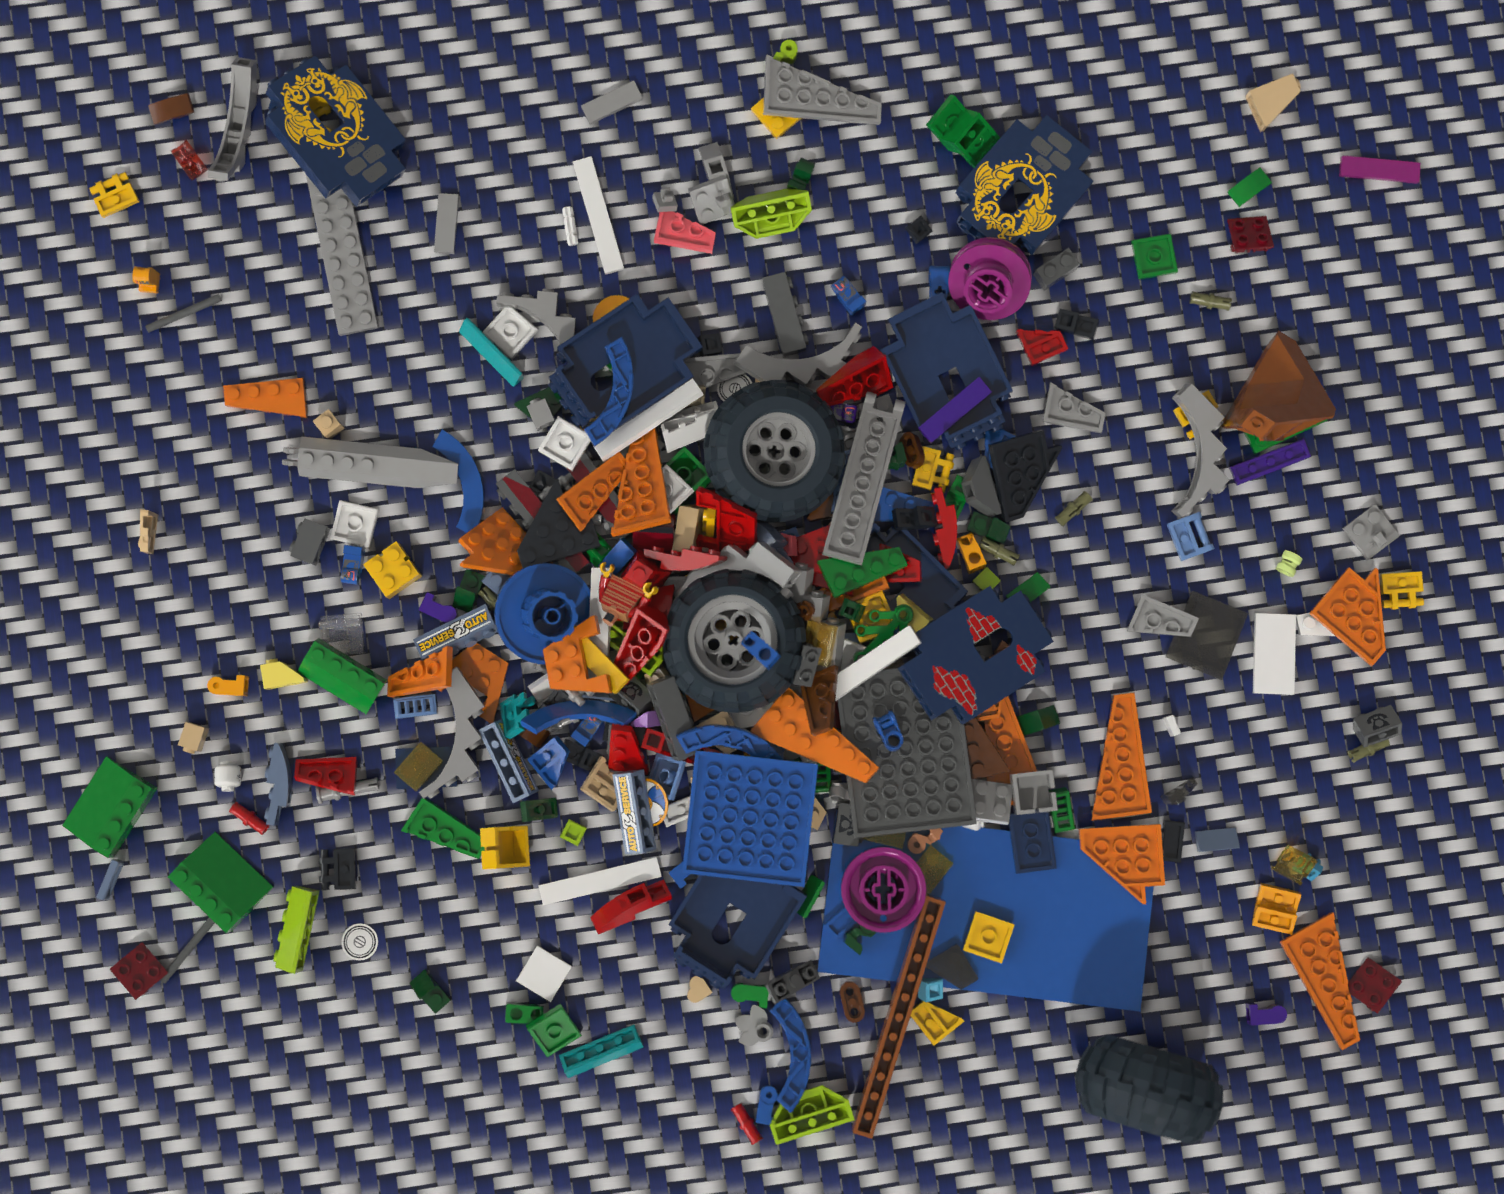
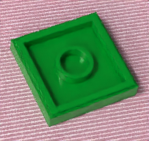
M1171 234L1131 241L1138 280L1178 273Z
M561 1004L526 1025L527 1030L547 1057L582 1036L580 1030Z

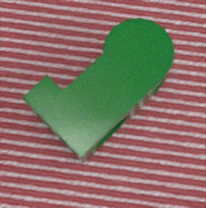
M737 983L732 987L731 996L736 1002H743L745 1000L759 1001V1007L767 1008L769 992L765 985Z
M506 1002L505 1023L529 1024L543 1015L544 1006Z

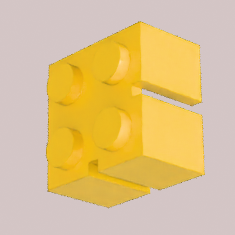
M397 541L381 551L383 556L377 554L363 564L388 599H391L422 577L417 567L409 560L410 557Z
M528 826L480 829L481 847L485 848V851H481L482 870L530 866Z

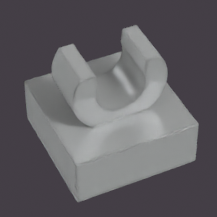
M670 187L661 188V192L653 193L652 199L657 212L677 210L678 205L673 192L670 191Z

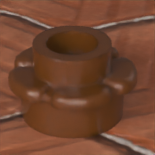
M806 600L797 604L800 611L798 615L805 621L810 620L815 613L814 605Z

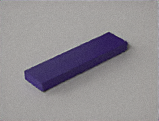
M978 377L919 426L918 429L932 443L992 391Z
M1301 439L1233 465L1229 469L1236 486L1308 459L1311 457L1305 439Z

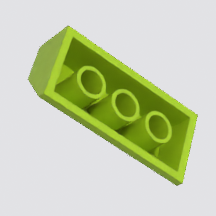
M292 886V889L288 890L286 901L289 902L288 908L284 910L282 916L284 927L278 935L280 946L279 950L275 951L273 959L276 962L275 968L293 974L303 971L320 890L301 886Z

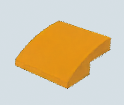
M1260 883L1252 926L1292 935L1297 920L1296 912L1301 893Z

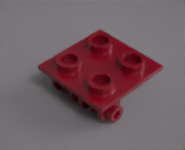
M1267 216L1227 219L1233 243L1230 246L1231 252L1238 254L1246 250L1247 253H1250L1251 249L1252 252L1268 251V249L1274 248Z
M143 942L110 968V971L135 1000L145 995L153 985L168 974L166 969Z
M1367 957L1348 982V988L1352 996L1365 1004L1372 1012L1378 1014L1402 981Z

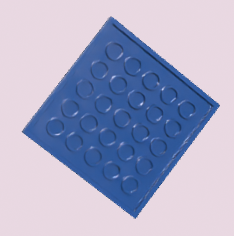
M696 750L682 873L805 887L818 764Z

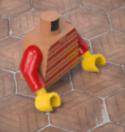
M603 562L600 565V570L604 574L601 575L599 583V602L606 615L602 620L609 626H613L617 619L629 622L637 608L649 606L652 600L651 595L657 594L658 587H653L652 591H650L652 583H645L643 589H640L614 574L609 576L614 571L615 566L610 564V569L607 571L605 568L606 562Z

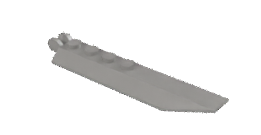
M303 436L301 437L299 448L283 447L284 453L298 454V460L285 459L282 460V464L297 466L299 476L410 488L457 484L458 463L420 448Z

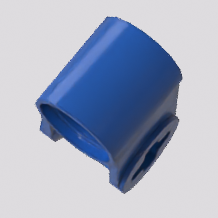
M950 266L929 267V298L937 295L936 292L940 291L945 299H947L949 294L948 279Z
M890 710L888 714L879 718L873 717L872 720L886 749L892 752L899 750L903 744V736L893 711ZM891 736L897 737L899 744L897 746L890 745L888 738Z

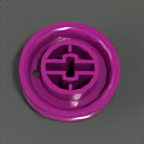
M980 238L966 244L955 255L949 273V291L960 309L970 305L978 319L998 320L1012 315L1023 306L1030 292L1032 271L1026 255L1013 243L1000 238ZM965 264H970L968 268L964 267Z
M876 847L860 853L849 863L842 878L841 896L846 910L858 924L875 932H893L909 925L921 912L926 898V882L920 867L909 855L894 848ZM880 873L885 874V885L891 887L890 892H885L884 904H881V893L875 892V887L881 886ZM875 876V882H871L870 888H868L869 880ZM891 877H893V879L895 880L897 887L895 883L891 881ZM868 892L875 897V901L869 897ZM886 915V921H881L880 916Z

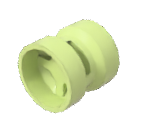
M1284 550L1282 554L1283 559L1277 564L1275 569L1286 576L1294 577L1296 567L1301 564L1303 559L1291 551Z

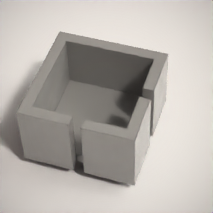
M1053 770L1009 774L1014 815L1035 813V808L1036 812L1039 813L1058 810L1056 792H1049L1048 790L1049 788H1055Z

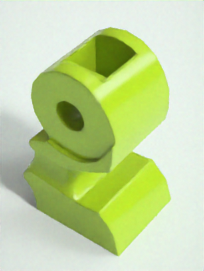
M793 40L783 41L780 52H776L773 59L782 63L793 64L797 58L798 48L796 42Z

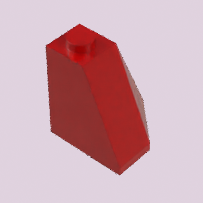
M638 549V552L634 555L620 578L640 589H643L645 583H652L650 590L653 587H662L672 573V570L660 569L661 563L655 559L643 557L644 552Z

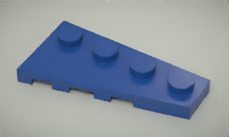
M883 487L874 521L893 522L892 510L895 508L913 509L916 506L934 507L935 515L939 512L938 504L934 505L931 501Z

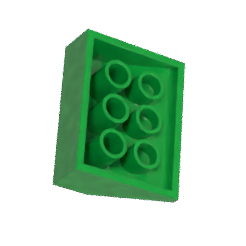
M106 756L62 826L107 858L115 857L158 788Z
M217 832L208 837L168 876L225 933L232 932L274 887Z

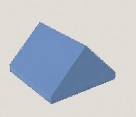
M657 753L649 779L657 781L665 790L667 798L674 801L687 762L673 760L672 757Z

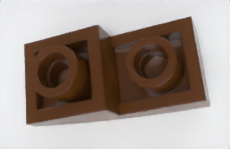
M189 93L148 105L153 123L157 125L174 118L179 119L195 113Z

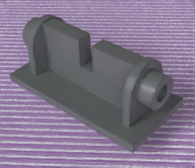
M805 643L802 646L800 655L802 656V663L799 671L796 670L792 684L812 686L822 648L813 647V644Z

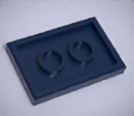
M453 746L395 749L396 789L425 788L434 782L446 766ZM458 776L455 777L457 781L448 787H458Z
M1035 809V813L1014 815V812L1010 813L1009 829L1015 873L1057 869L1049 812L1039 813Z

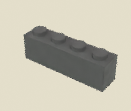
M785 272L763 277L762 284L782 356L786 357L805 352L806 345H809L806 333L802 334L801 326L804 325L801 314L797 315L795 309L798 307L796 296H792L790 291L793 288L791 278L787 277Z
M666 675L647 683L646 686L672 759L681 761L695 755L696 750L686 754L676 735L694 727V722L687 714V703L684 697H681L680 688L675 682V677Z

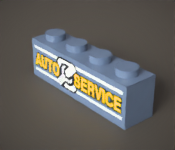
M484 604L413 639L423 661L429 658L430 654L442 651V648L445 646L453 647L454 656L459 650L472 647L478 641L494 636L498 631L490 609Z
M502 719L479 729L481 738L512 803L538 792L539 789L514 737L512 739L504 737Z
M644 769L612 774L625 855L643 854L656 850Z

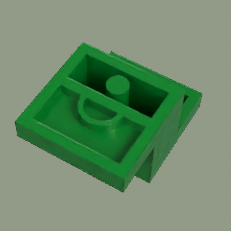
M951 94L926 124L948 151L961 154L973 168L976 167L1000 139L999 135L979 112L966 109L956 96Z

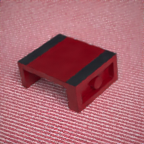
M670 515L671 523L633 532V547L637 551L639 549L644 552V549H652V546L665 548L664 552L670 553L674 542L675 515Z

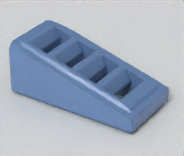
M435 694L393 699L396 719L438 714ZM426 699H429L430 711L426 709ZM418 700H421L422 712L418 711ZM410 701L413 702L414 713H410ZM402 702H404L405 714H402V710H401V703H402Z

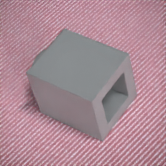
M536 398L530 401L527 409L537 431L553 425L555 420L546 399Z

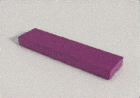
M1342 155L1340 157L1339 177L1418 184L1421 163Z

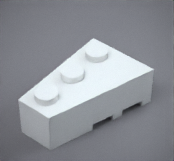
M716 401L682 409L660 424L667 453L705 438L711 418L718 409Z

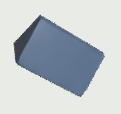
M1236 828L1195 831L1197 852L1240 848Z

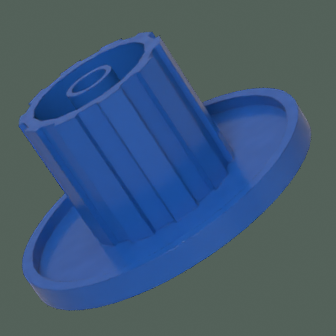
M541 563L522 568L504 583L497 596L494 617L496 629L501 640L511 652L521 659L536 664H545L543 649L553 642L562 641V638L566 635L570 636L575 630L573 628L575 624L578 626L589 618L590 589L579 575L564 566Z

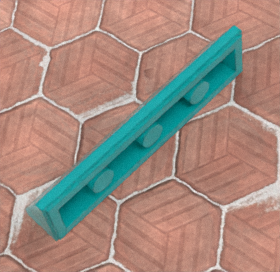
M466 318L459 330L460 334L513 387L516 386L524 378L523 373L469 318Z
M633 1024L560 1054L559 1057L564 1073L570 1078L639 1050L644 1046L637 1028Z

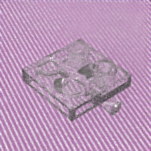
M362 613L320 617L321 622L318 623L319 630L322 631L323 641L346 655L365 653Z

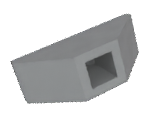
M715 142L698 147L708 181L725 175L734 199L728 171L718 143Z

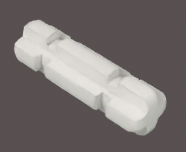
M564 207L562 212L563 217H565L564 224L567 243L569 246H574L578 244L573 208Z

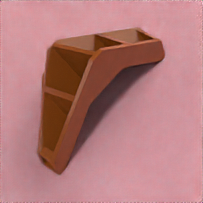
M1278 331L1264 349L1225 416L1221 427L1224 429L1234 428L1258 437L1260 441H1284V438L1323 420L1332 419L1336 408L1297 342Z

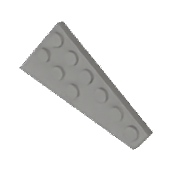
M766 55L763 115L880 125L881 103L863 95L852 93L842 86L838 87L831 84L830 81L807 71L796 69L786 62L782 63L775 60L772 56Z

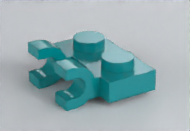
M522 692L519 696L513 694L500 703L504 737L512 739L525 730L521 726V720L529 715V710L524 709L522 711L521 708L531 707L536 704L534 696L527 698L526 693Z

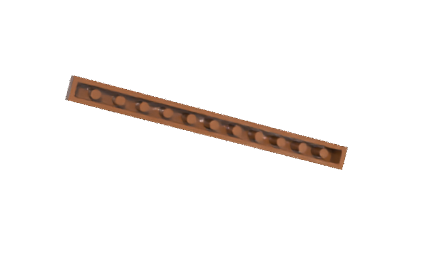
M926 894L923 908L916 918L851 1127L852 1133L870 1139L873 1138L946 903L944 899Z

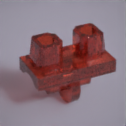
M187 140L179 147L171 150L173 156L192 181L208 170Z

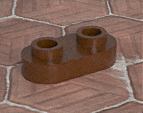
M906 432L899 441V443H903L907 461L905 464L913 469H918L924 463L925 454L919 437L914 433Z
M847 981L840 987V997L845 1017L850 1022L856 1023L861 1021L865 1015L859 986L855 982ZM847 988L853 989L852 995L846 994ZM852 1008L858 1009L856 1015L850 1013Z

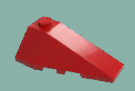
M874 346L857 354L816 389L817 396L831 406L841 404L846 400H861V397H866L867 391L876 393V396L892 389L893 383L886 355Z
M653 605L636 609L614 661V664L630 680L663 646L669 632L666 615Z

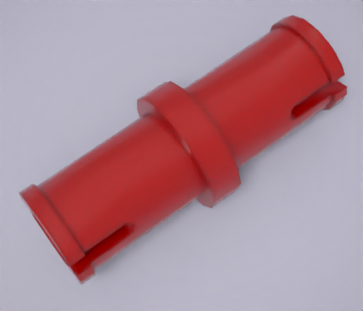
M235 802L229 810L230 813L242 820L245 826L249 825L261 835L270 826L257 817L254 811L250 812L238 802Z
M742 1102L731 1108L740 1124L739 1128L744 1130L751 1145L763 1139L753 1123V1117L750 1118Z

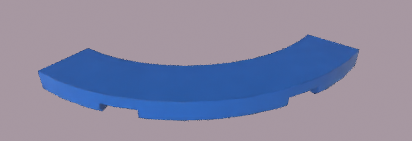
M622 337L604 347L612 366L613 387L604 411L592 424L584 429L594 447L603 442L617 428L631 400L634 379L630 353Z
M441 430L432 447L446 456L448 460L458 463V475L463 488V508L456 527L467 533L481 523L484 506L482 479L478 467L466 448L452 435Z
M585 700V703L579 706L576 702L566 701L546 706L529 714L521 720V726L534 734H538L547 727L567 718L576 720L596 717L601 721L612 724L628 725L637 717L635 711L610 702Z
M704 725L685 730L676 735L686 754L700 748L721 745L742 750L754 757L783 760L780 754L766 740L748 730L735 726Z
M785 998L776 1003L770 1012L781 1024L790 1047L789 1074L783 1089L775 1100L791 1113L799 1103L807 1086L811 1067V1049L807 1030L800 1015Z

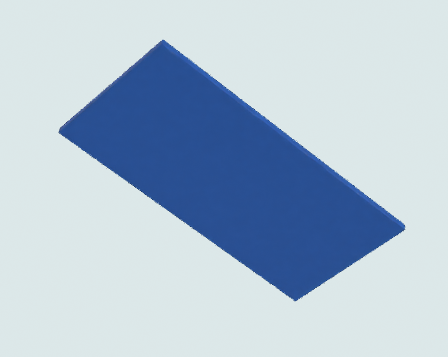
M836 810L835 825H836V818H837V811H838V810ZM962 826L940 828L943 831L940 840L933 842L931 845L926 843L924 851L919 854H914L908 849V839L913 833L926 836L929 834V830L863 837V842L858 843V847L832 842L823 925L844 907L841 896V883L849 863L857 855L868 849L876 847L894 848L906 853L918 864L925 878L926 894L944 899L946 902L922 978H942L944 988L1141 1012L1154 886L1145 887L1146 904H1141L1080 850L1079 839L1052 836L1057 869L1019 874L1015 873L1010 831L981 828L975 831ZM880 873L881 886H876L875 892L881 893V904H884L885 892H890L891 887L885 885V874ZM875 876L869 880L868 888H870L871 882H875ZM891 877V881L895 883L897 887L895 880L893 879V877ZM868 892L869 897L875 901V897ZM975 911L1015 924L1002 963L962 950ZM881 915L880 920L886 921L887 916ZM916 918L909 925L897 931L876 932L872 937L858 936L857 942L862 945L861 955L857 954L843 942L845 934L836 941L827 929L822 926L817 972L897 982ZM856 923L853 927L859 928V924Z

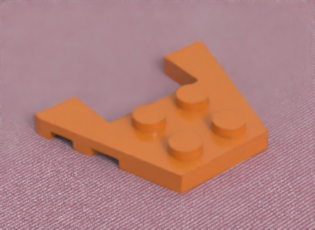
M597 616L589 617L576 626L570 636L566 635L562 638V641L553 642L543 649L550 689L613 693L608 674L590 679L588 676L582 639L601 634Z
M476 643L472 647H467L452 659V669L458 667L470 685L487 696L484 702L486 707L482 709L484 713L479 716L487 722L493 723L509 663Z

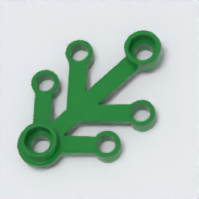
M901 604L894 611L871 609L868 612V618L871 621L877 622L880 619H892V621L888 625L864 626L863 624H857L854 627V633L859 637H863L866 634L878 635L863 651H857L854 654L853 662H856L860 655L865 656L884 641L893 637V631L898 626L899 632L906 628L907 624L913 619L911 607ZM901 611L906 612V615L903 618L900 617ZM873 612L878 613V616L875 619H872L871 617ZM863 627L864 631L859 634L857 629Z

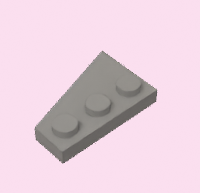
M1050 382L1042 422L1101 434L1106 413L1085 401L1083 402L1074 397L1073 394L1065 392Z

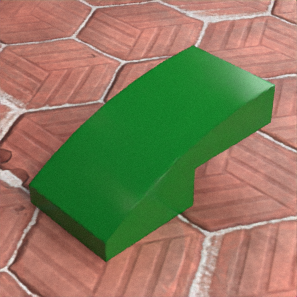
M1259 167L1227 193L1238 207H1241L1256 194L1268 187L1272 181Z
M958 474L945 498L946 505H955L957 519L966 503L961 485L964 477Z

